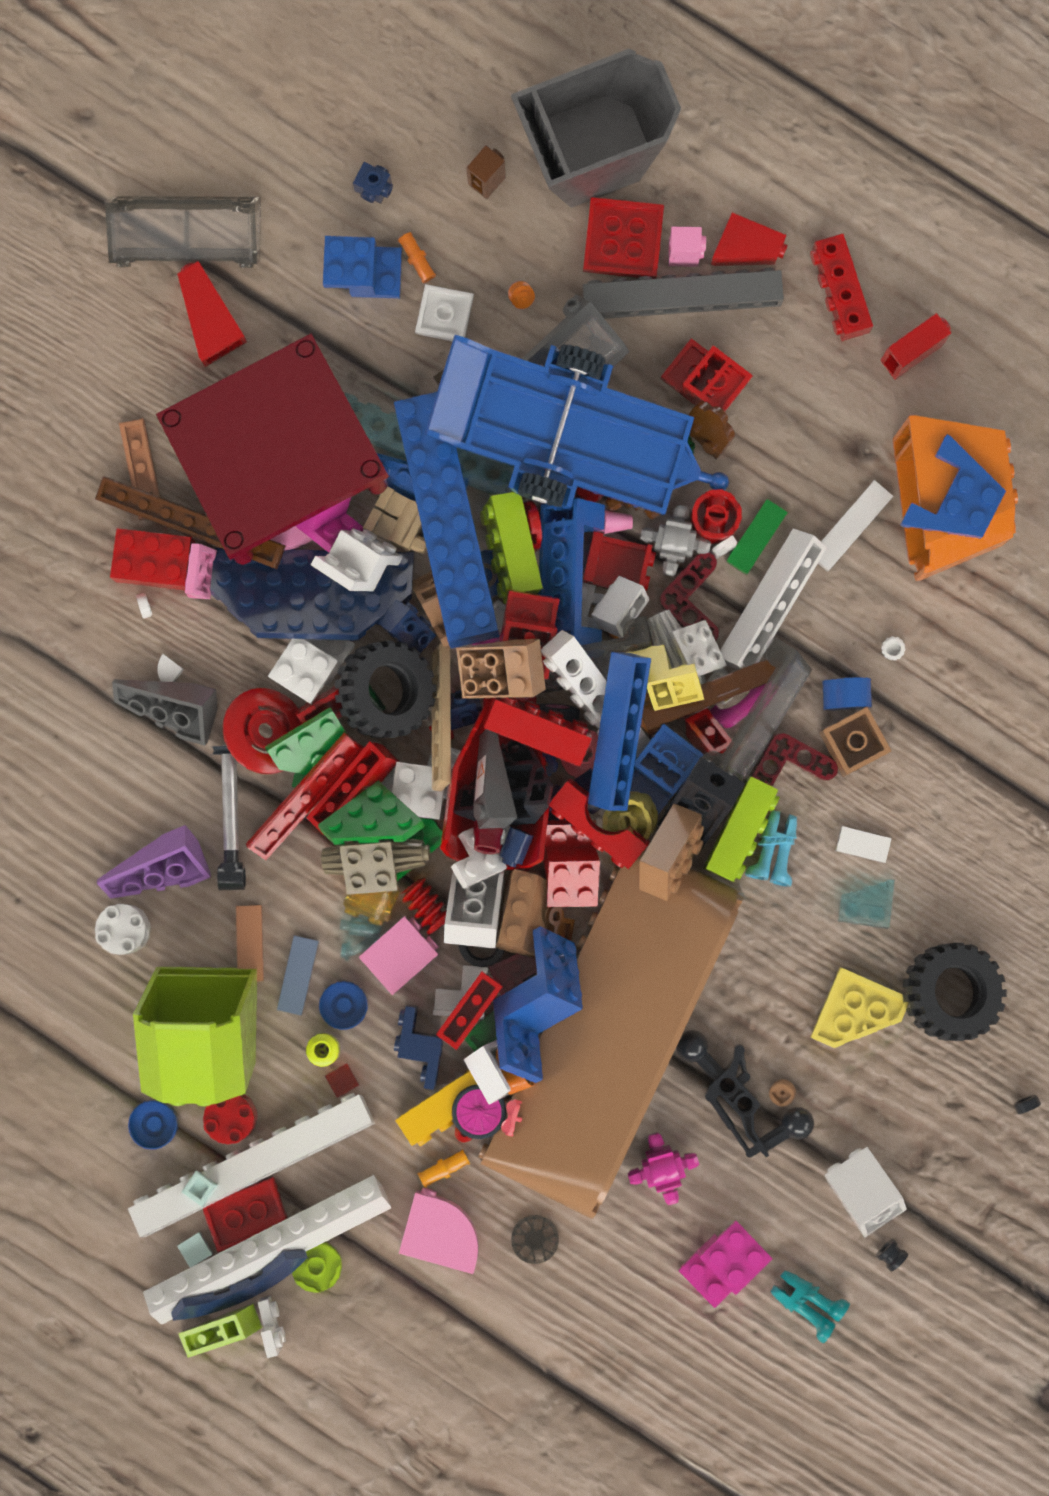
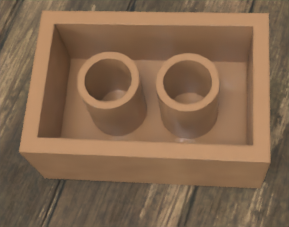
M677 804L672 805L640 859L639 890L665 901H668L672 893L678 891L681 884L680 878L683 873L687 874L692 865L691 859L694 854L698 855L703 846L701 836L704 826L701 825V814Z

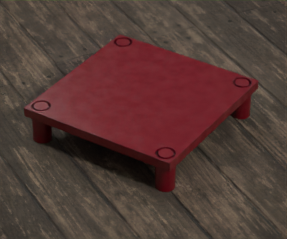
M312 334L156 413L230 560L234 558L241 565L248 564L253 559L252 549L367 488L373 494H381L388 486L386 479L389 476Z

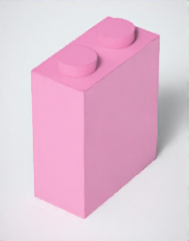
M404 916L359 956L391 995L399 991L439 955L436 951L439 946L430 936L425 939L419 932L422 927L413 917L408 919Z

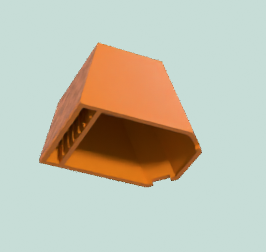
M911 415L908 416L893 437L903 518L911 503L934 514L940 508L958 472V468L935 457L946 434L950 435L1006 490L981 539L948 534L947 532L904 527L908 561L910 565L915 564L917 572L914 573L915 581L923 580L999 548L1013 538V534L1016 532L1014 518L1018 494L1016 488L1013 489L1012 479L1015 473L1013 463H1009L1008 453H1011V442L1009 438H1006L1005 430Z

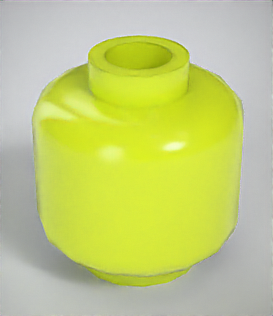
M319 1033L313 1036L306 1046V1055L309 1061L319 1067L334 1063L340 1054V1044L337 1038L328 1033Z

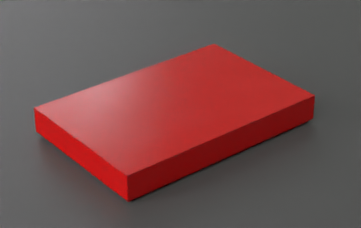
M274 1177L250 1185L202 1209L218 1253L288 1219Z

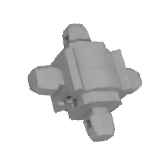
M677 505L673 514L675 520L667 519L666 525H659L658 532L654 531V528H643L640 540L649 544L656 542L655 551H660L659 558L666 559V562L663 563L664 575L674 576L678 568L676 562L684 563L685 557H692L693 550L700 554H707L710 551L711 542L703 538L695 539L697 531L691 530L692 523L685 522V520H688L689 512L686 506Z

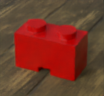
M334 686L316 697L312 704L306 703L295 710L294 713L301 725L330 707L338 719L341 718L342 715L339 709L342 708L341 702L336 703L335 695H339V688Z

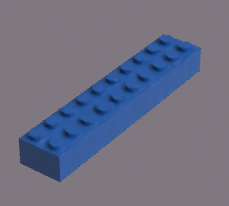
M437 392L396 401L394 406L446 636L452 649L499 638L500 633L457 447L425 435Z

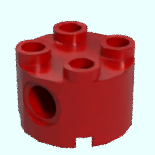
M722 489L709 490L695 501L690 514L691 527L693 531H697L696 537L707 539L711 544H720L736 533L742 519V508L731 493Z
M246 1094L217 1104H211L206 1106L204 1110V1130L210 1138L218 1143L236 1144L250 1135L256 1127L257 1109L252 1099Z

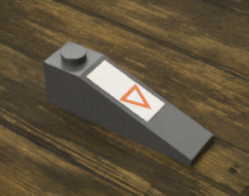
M485 729L479 735L473 814L479 829L506 828L517 818L497 733Z

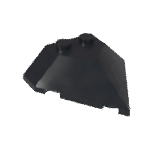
M511 739L506 745L502 743L500 746L517 818L510 825L535 824L550 805L553 784L532 747ZM474 779L469 785L465 784L459 790L454 813L475 822L476 819L473 814Z

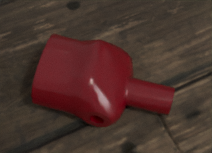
M476 820L473 825L474 850L489 855L499 853L503 828L479 829Z

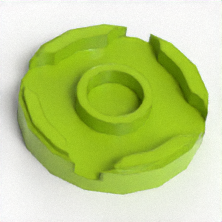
M324 1242L306 1251L308 1258L292 1272L296 1284L305 1291L317 1293L328 1290L334 1286L340 1277L342 1270L341 1256L334 1246Z

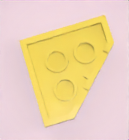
M839 967L810 1038L833 1048L839 1047L847 1042L901 1022L909 1004L908 1002H903V994Z

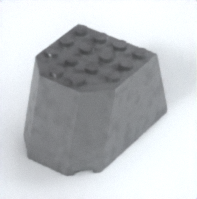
M631 49L621 51L511 94L512 101L548 189L571 208L590 201L591 197L598 198L639 182L667 143L681 111V106L663 63L656 59L653 61L638 55L636 51Z

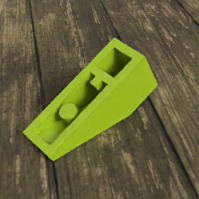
M254 1304L182 1331L179 1333V1337L189 1358L246 1339L263 1327Z

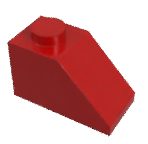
M707 708L685 719L687 738L704 755L714 758L735 746V743Z

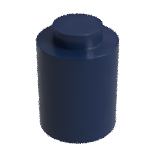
M510 827L499 853V856L503 857L501 862L512 867H516L517 864L522 865L534 836L520 829Z

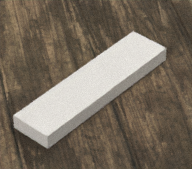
M874 480L821 541L827 549L818 564L828 572L892 499L893 495Z

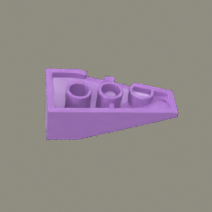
M184 825L158 837L97 879V884L111 899L137 895L142 890L156 888L157 891H163L166 886L180 885V888L189 887L210 878L211 873L199 841L187 826Z

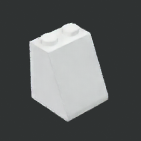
M868 1147L863 1150L861 1148L856 1149L848 1156V1160L842 1164L840 1162L835 1163L827 1170L828 1173L825 1174L827 1182L864 1238L907 1210L903 1197Z

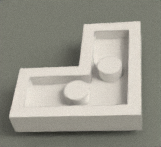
M473 828L462 832L458 836L469 857L454 863L451 868L463 889L498 874L507 868L506 864L501 862L502 857L499 856V853L489 855L474 850Z
M270 1295L258 1301L264 1326L261 1336L267 1358L277 1356L283 1347V1342H286L284 1329L278 1326L276 1318L279 1317L277 1302H272Z

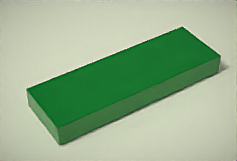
M767 499L726 563L747 575L788 512Z

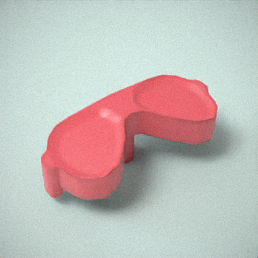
M511 1100L506 1105L508 1118L501 1125L505 1135L513 1137L516 1121H522V1117L517 1116L520 1104L522 1103L520 1100Z

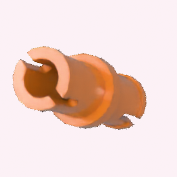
M412 232L404 234L398 239V242L408 256V263L414 266L422 283L432 280L436 274L425 258L427 254L424 250L420 249Z

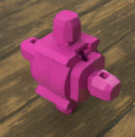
M659 1132L649 1134L648 1144L649 1148L652 1149L645 1151L647 1158L641 1160L642 1169L637 1167L627 1173L630 1184H641L643 1180H646L649 1188L655 1186L657 1193L663 1192L664 1200L668 1205L676 1204L679 1201L678 1190L674 1188L682 1186L680 1179L686 1178L685 1168L690 1170L699 1165L697 1154L686 1153L684 1157H680L678 1149L672 1151L670 1145L662 1146L664 1141Z

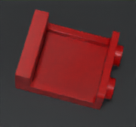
M594 531L583 582L608 589L618 576L642 585L645 591H647L651 576H646L648 566L653 567L656 552L651 551L653 545L648 544L646 546L603 536L604 533Z

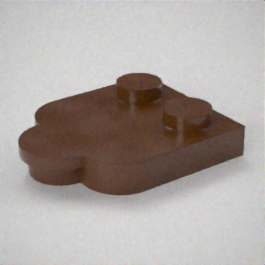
M700 401L688 414L694 417L689 436L694 437L702 445L704 451L717 460L735 438V432L728 423V416L722 408L718 406L712 407L709 403Z

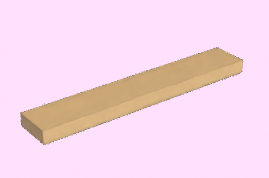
M442 643L432 652V670L435 676L432 678V685L436 684L437 692L432 693V698L436 699L434 707H432V789L440 792L451 783L450 646L444 647Z

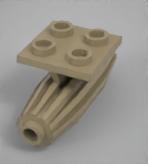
M380 839L379 843L359 844L358 841H351L322 849L321 861L324 874L344 876L347 895L397 891L396 873L425 866L426 860H430V847L425 845L423 840L407 839L405 842H394L393 839Z

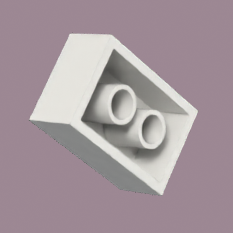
M504 871L465 889L462 888L454 872L452 873L445 918L444 943L495 948L503 893Z

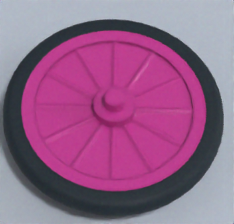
M478 1085L469 1086L463 1089L454 1100L452 1106L454 1124L462 1134L469 1138H489L501 1129V1125L505 1121V1102L501 1098L488 1104Z

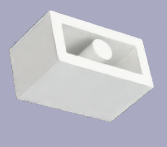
M618 576L616 581L609 586L601 602L595 606L591 615L599 629L623 638L650 599L642 585Z

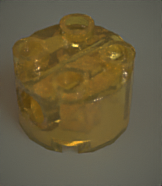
M400 890L346 895L342 903L345 906L344 912L355 917L361 914L369 917V922L383 925V922L390 921L392 909L399 897Z

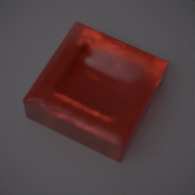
M348 1063L325 1075L337 1098L360 1085Z

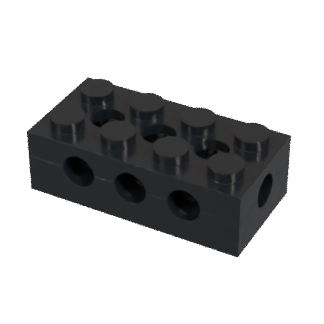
M700 757L657 825L661 826L673 804L702 815L701 825L704 826L701 836L703 848L734 805L745 783L740 781L735 775L720 769L712 761ZM711 781L716 782L718 784V787L713 785Z

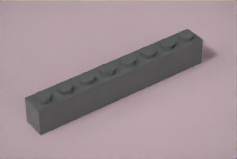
M763 268L760 272H750V270L743 269L736 271L734 274L716 271L706 276H701L700 273H690L686 277L677 278L676 275H664L661 279H651L649 276H643L635 281L617 278L613 279L612 282L602 283L601 280H591L587 284H583V298L590 301L604 319L780 307L784 300L782 271H775L774 268ZM595 315L591 316L593 320L598 319Z

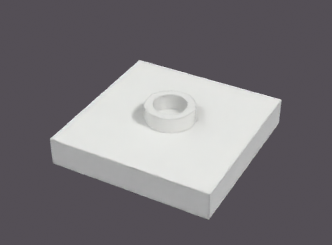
M425 284L415 333L453 341L454 335L465 337L474 294Z

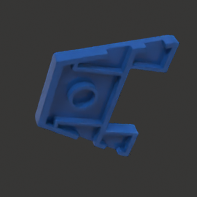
M946 434L935 457L958 468V472L936 514L911 503L900 526L920 528L926 531L947 532L948 534L981 539L1006 490L950 435Z

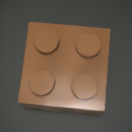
M868 707L819 733L833 760L838 765L842 777L892 752Z

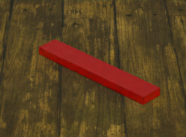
M344 732L246 843L247 848L264 860H267L362 751L363 745Z

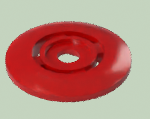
M254 688L238 695L228 706L223 719L224 740L236 761L248 770L260 774L282 772L283 770L278 769L269 754L257 751L252 745L260 750L267 751L265 746L300 726L301 723L294 713L298 709L296 704L281 692L269 688ZM259 707H263L269 710L260 711ZM261 724H268L271 727V737L264 738L260 735L259 726Z

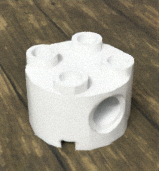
M116 904L108 906L99 915L95 926V938L97 943L106 951L112 954L128 955L137 952L146 945L150 938L151 925L146 914L140 908L134 905Z

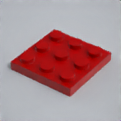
M591 197L583 272L635 278L649 276L651 279H657L664 205Z

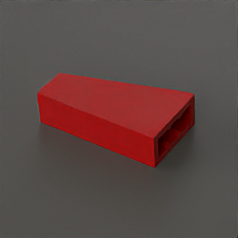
M199 261L183 266L181 272L177 273L198 356L203 365L207 367L247 343V340Z

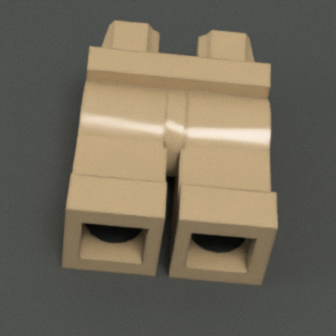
M387 486V489L380 494L375 504L377 509H372L363 528L377 535V538L407 552H412L413 550L425 554L427 547L425 538L420 536L422 525L417 503Z

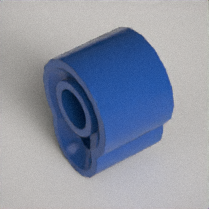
M854 677L822 681L823 710L840 711L862 710L866 707L868 709L872 708L871 678Z

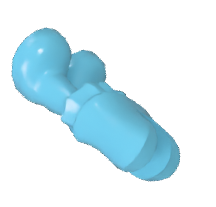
M772 810L768 817L767 826L760 836L762 840L758 843L759 846L763 847L760 858L755 865L749 866L746 869L745 875L758 880H768L775 845H779L775 867L769 881L773 884L791 887L792 877L787 872V864L791 845H795L794 840L797 839V816L789 814L783 833L777 831L780 811Z

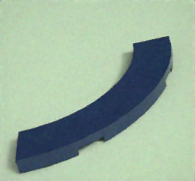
M305 1250L283 1251L276 1259L262 1269L263 1274L253 1280L248 1277L229 1286L230 1291L219 1295H214L212 1292L200 1296L182 1298L171 1312L173 1321L212 1314L261 1294L294 1272L308 1258Z

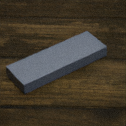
M299 936L293 937L277 1010L302 1016L319 941Z

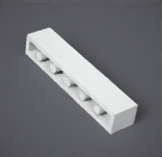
M792 529L720 650L725 663L730 668L740 670L758 663L827 549L814 535Z

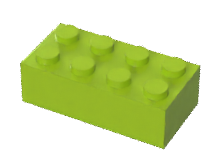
M515 492L493 495L483 506L482 511H480V519L482 525H486L488 533L486 535L487 548L493 551L491 567L493 573H497L499 581L497 583V593L499 598H503V603L506 604L508 590L538 594L543 589L522 496Z
M751 776L746 779L745 786L736 799L703 869L730 882H734L735 878L741 879L746 868L743 862L746 856H752L757 846V842L754 839L757 833H763L769 821L765 818L768 810H774L780 797L776 795L778 789Z

